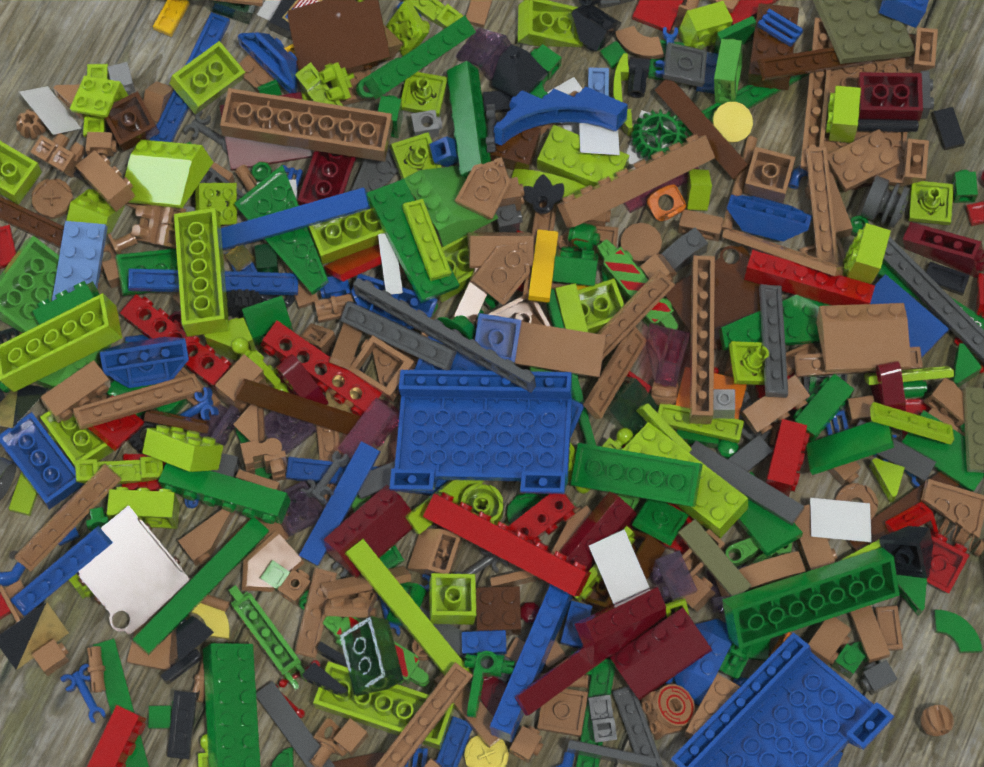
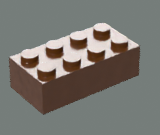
M759 3L748 85L789 90L790 76L763 81L757 61L761 58L793 54L795 43L791 47L757 27V23L759 20H762L764 14H767L768 9H771L797 25L799 8ZM766 22L767 25H769V26H771L772 28L776 29V27H774V26H772L771 24H769L768 22ZM784 32L782 33V34H784L785 36H787V37H789L790 39H792V37H790L789 35L785 34Z

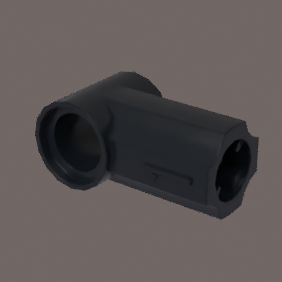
M630 56L627 95L632 98H640L645 95L646 79L649 75L650 67L649 58Z

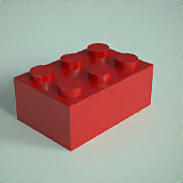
M782 419L765 483L789 497L791 491L795 492L799 481L800 473L797 472H800L805 453L802 452L805 451L810 433L806 432L807 425Z

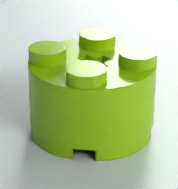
M481 483L474 484L465 490L461 501L473 506L472 511L478 514L480 511L492 516L491 520L497 524L502 520L504 503L498 489ZM480 505H481V507H485V506H486V509H485V510L478 509V506H480Z

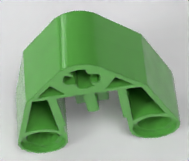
M750 537L729 546L726 549L725 555L730 559V553H737L740 559L737 561L730 559V561L738 568L747 560L752 559L761 549ZM792 543L769 556L762 553L753 563L791 553Z

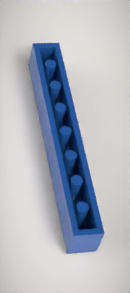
M552 584L548 588L490 724L491 735L511 743L524 715L515 696L539 679L573 599L571 594Z

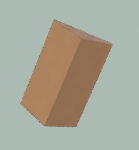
M467 232L470 268H480L497 246L527 243L530 268L533 267L534 236L530 232Z

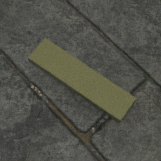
M696 519L678 532V535L730 597L744 593L751 588L752 585Z

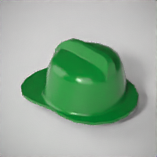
M457 315L453 320L445 317L437 318L445 327L451 330L455 329L463 337L474 340L476 329L466 316Z

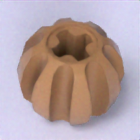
M26 109L25 113L18 115L16 127L20 135L26 139L31 137L33 140L37 139L38 135L45 133L46 125L35 111Z
M669 377L656 379L651 392L653 404L657 407L660 404L676 405L679 393L678 382Z
M933 705L926 708L920 718L923 730L930 736L945 735L952 730L954 725V716L951 710L944 705Z

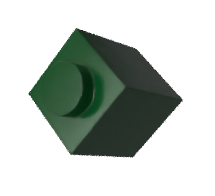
M269 244L255 245L257 272L279 273L278 255Z

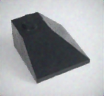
M582 5L572 12L579 40L591 51L597 52L604 48L622 24L594 5Z
M511 44L498 59L491 87L512 97H516L521 91L530 94L548 74L528 51Z
M908 526L880 537L881 547L894 556L896 575L928 579L933 552L930 528Z
M191 616L189 619L185 618L171 634L169 664L173 666L181 661L214 633L212 629L194 616Z

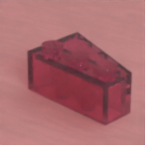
M649 323L645 346L655 383L667 387L677 386L690 338L689 332Z
M376 397L338 449L342 453L347 454L350 459H352L361 441L377 449L399 425L400 410L387 400Z

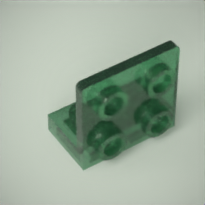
M626 376L605 414L612 415L623 428L630 429L633 432L634 438L647 424L636 410L640 406L649 403L657 412L659 405L655 403L651 395L636 378Z

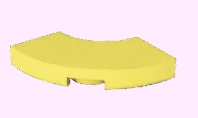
M200 603L191 612L203 619L206 626L212 629L214 633L209 637L230 640L229 621L224 611Z

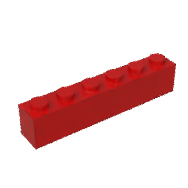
M752 250L744 280L757 284L781 286L784 292L832 306L870 304L875 285L841 275L833 276L790 260Z

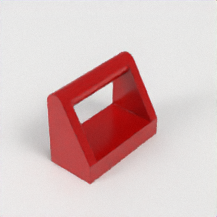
M923 502L885 521L889 533L908 526L919 527L925 523L930 528L932 535L935 536L936 532H938L933 511Z

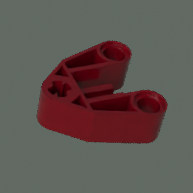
M293 354L275 367V370L278 372L276 376L281 380V383L286 384L289 393L325 405L329 404L319 386Z
M899 361L876 365V372H870L876 373L878 384L870 385L874 402L906 411L902 370Z

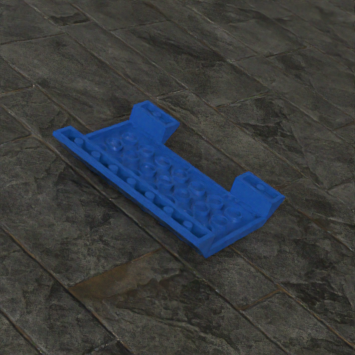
M400 370L399 392L401 394L395 469H391L390 490L434 491L438 480L521 481V493L565 494L568 483L573 403L572 372H532L535 376L536 387L530 393L493 371Z
M793 632L671 760L677 767H826L848 743L864 750L891 722L894 716L878 702L873 704L814 655L810 645Z

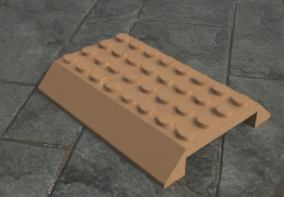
M815 18L812 50L833 47L821 18ZM917 27L916 35L909 34L915 47L914 56L874 60L869 64L809 74L800 168L808 172L806 148L827 146V153L829 154L850 144L848 142L829 141V133H826L828 102L830 100V93L835 92V87H857L860 72L919 73L935 68L938 29ZM857 130L854 141L874 131ZM881 131L900 161V165L880 175V177L888 179L889 185L893 186L897 183L900 186H906L925 181L929 141L908 139L907 141V132ZM829 167V172L832 173L834 179L837 180L831 168ZM875 178L865 183H873Z

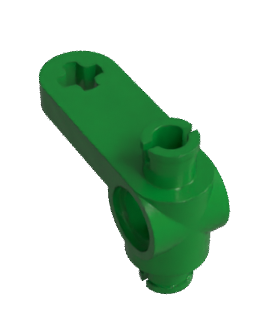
M478 651L477 655L466 654L465 668H474L467 717L477 718L484 677H502L503 673L512 675L515 661L505 660V655L494 654L491 651ZM486 659L494 662L493 666L489 669L482 667V663Z

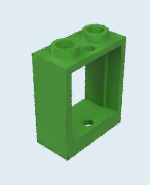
M721 39L714 76L715 103L736 102L743 66L741 40Z

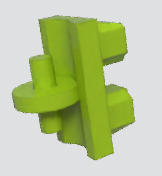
M339 62L325 65V69L319 72V76L323 83L331 81L333 88L326 90L328 100L350 98L351 95L348 88L352 87L350 79L355 77L354 73L347 74L346 68H340Z

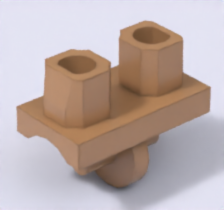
M352 294L338 297L334 295L328 299L314 301L318 322L341 318L347 301L353 302Z

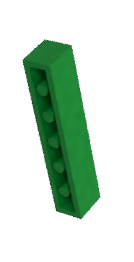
M464 15L364 83L376 100L469 38L476 31Z
M465 61L447 70V84L450 90L451 117L454 122V137L457 143L458 170L460 175L467 179L474 165L491 162L490 152L487 153V128L479 70L470 62Z
M166 463L158 481L163 489L172 490V492L182 495L187 500L195 501L197 499L211 507L215 505L221 506L228 512L238 511L248 518H254V516L262 518L264 522L274 524V522L282 524L291 502L288 494L283 491L213 471L189 472L169 463Z

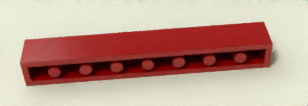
M446 492L433 494L423 515L424 518L573 596L581 595L591 572L586 570V565L578 561L572 563L566 560L567 555L559 551L553 553L547 550L548 545L540 541L534 543L528 540L530 536L521 531L515 533L509 530L511 526L499 521L498 524L491 520L492 516L482 511L479 514L472 511L473 506L463 501L460 504L453 501L454 496Z

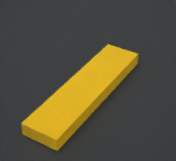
M537 231L528 300L550 302L558 232Z

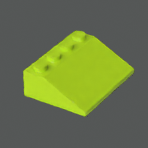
M140 140L130 154L125 177L133 185L131 190L135 195L129 203L183 208L214 162L202 145Z

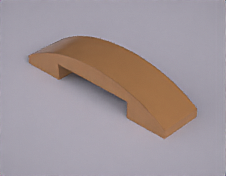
M799 551L773 557L739 569L741 574L752 585L749 590L806 572ZM716 580L722 599L730 597Z

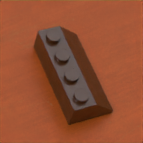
M632 530L635 534V541L631 546L647 580L666 548L651 535ZM604 580L600 583L596 582L591 588L593 589L591 595L586 600H581L585 604L591 605L597 611L614 605Z

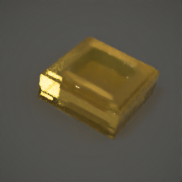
M244 245L235 247L225 254V257L237 272H240L255 261Z

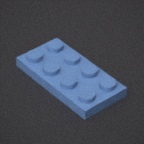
M65 221L52 301L57 299L56 294L66 289L68 293L74 291L73 286L84 280L86 284L93 281L98 289L108 228L106 224Z

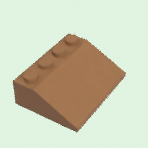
M904 303L819 307L816 323L826 372L876 370V365L894 361H899L901 369H911L908 319Z

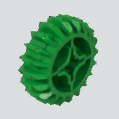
M652 109L650 116L644 113L643 119H637V124L633 125L634 131L631 133V137L633 138L632 145L636 146V153L641 152V158L648 156L647 160L652 159V154L658 151H663L664 153L669 150L668 147L662 148L663 145L675 144L677 142L682 144L686 141V128L682 127V120L677 121V115L670 117L669 111L666 114H662L661 109L658 114H655ZM656 125L653 129L646 130L648 127ZM658 131H660L661 136L660 142H658L657 138Z

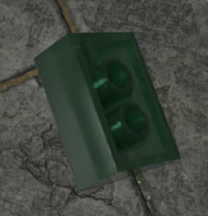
M370 616L340 635L354 696L387 690L404 680L389 620Z

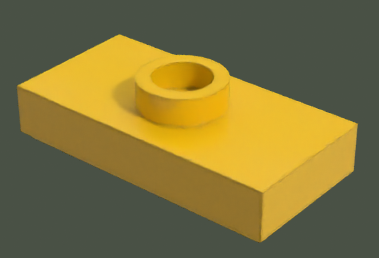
M167 0L153 25V30L172 37L190 5L189 1Z

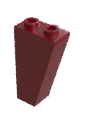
M913 222L909 223L903 237L906 250L969 274L974 278H978L979 273L984 272L982 241Z

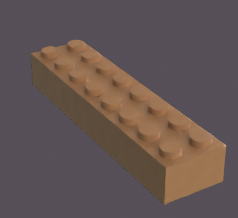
M228 88L220 123L222 136L384 162L386 161L393 127L392 114L232 88Z

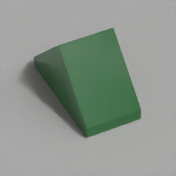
M959 343L956 349L953 368L954 377H952V381L957 387L977 376L982 369L975 357L962 343Z
M897 575L900 596L919 616L925 609L927 579Z

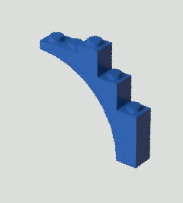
M586 86L576 93L574 97L557 89H553L543 99L521 91L516 97L514 96L509 104L510 111L500 122L496 123L494 127L495 143L502 146L510 138L525 130L540 125L560 122L588 123L617 131L627 120L628 104Z

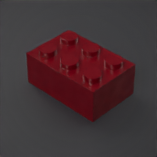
M859 73L857 88H861L858 119H911L920 121L923 112L922 73Z

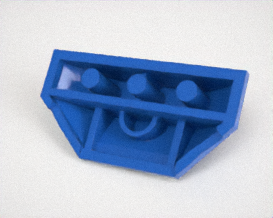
M259 32L240 33L237 36L239 45L274 80H277L289 94L297 93L298 80L295 76L298 72L297 57L291 51L287 52L282 42L278 38L274 39L270 34Z
M731 195L727 210L742 231L748 232L751 235L767 237L775 241L784 242L807 231L812 215L805 214L794 206L748 195Z
M363 274L357 276V278L363 281L371 282L375 288L386 291L384 281ZM353 286L351 293L356 304L411 330L414 329L413 326L357 296ZM403 287V293L391 294L393 298L407 302L411 308L423 311L429 318L432 317L438 299L433 298L421 303L415 291Z
M160 337L122 343L100 351L104 374L128 388L159 384L172 380L189 360L185 338Z
M720 619L695 624L712 648V651L674 676L676 685L687 690L697 706H700L732 644V641L729 639L727 624Z

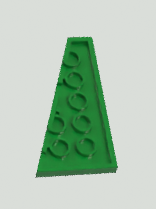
M283 165L234 203L247 220L299 206ZM308 227L264 239L312 295L329 283Z
M799 295L783 300L785 346L820 343L816 323L819 307L832 305ZM758 311L721 327L719 334L722 350H729V344L732 341L762 343L761 312Z

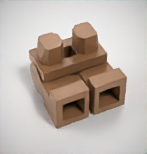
M59 133L53 141L41 135L30 152L36 158L72 178L77 169L75 165L82 161L81 158L86 149L75 142L70 151L67 150L65 147L70 139Z
M147 204L137 205L135 214L141 217L140 223L132 227L131 234L137 237L136 240L176 248L175 229L173 228V226L175 227L174 214L184 213L186 209Z
M269 438L260 444L258 440L240 444L246 472L255 474V469L265 467L266 473L271 472L273 481L286 479L285 450L282 451V444L278 439Z

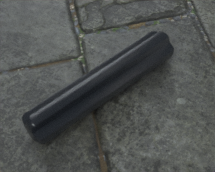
M858 119L857 130L876 131L880 129V131L917 132L919 123L918 120Z

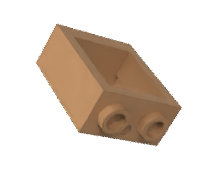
M372 335L369 340H365L362 344V351L357 357L353 358L348 370L393 402L399 394L400 370H415L416 364L410 358ZM375 347L403 363L387 387L359 370Z

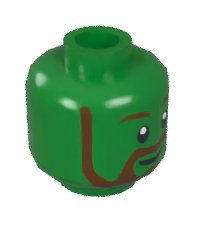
M582 223L570 228L568 241L571 242L573 248L590 250L595 245L598 246L600 233H597L595 225Z

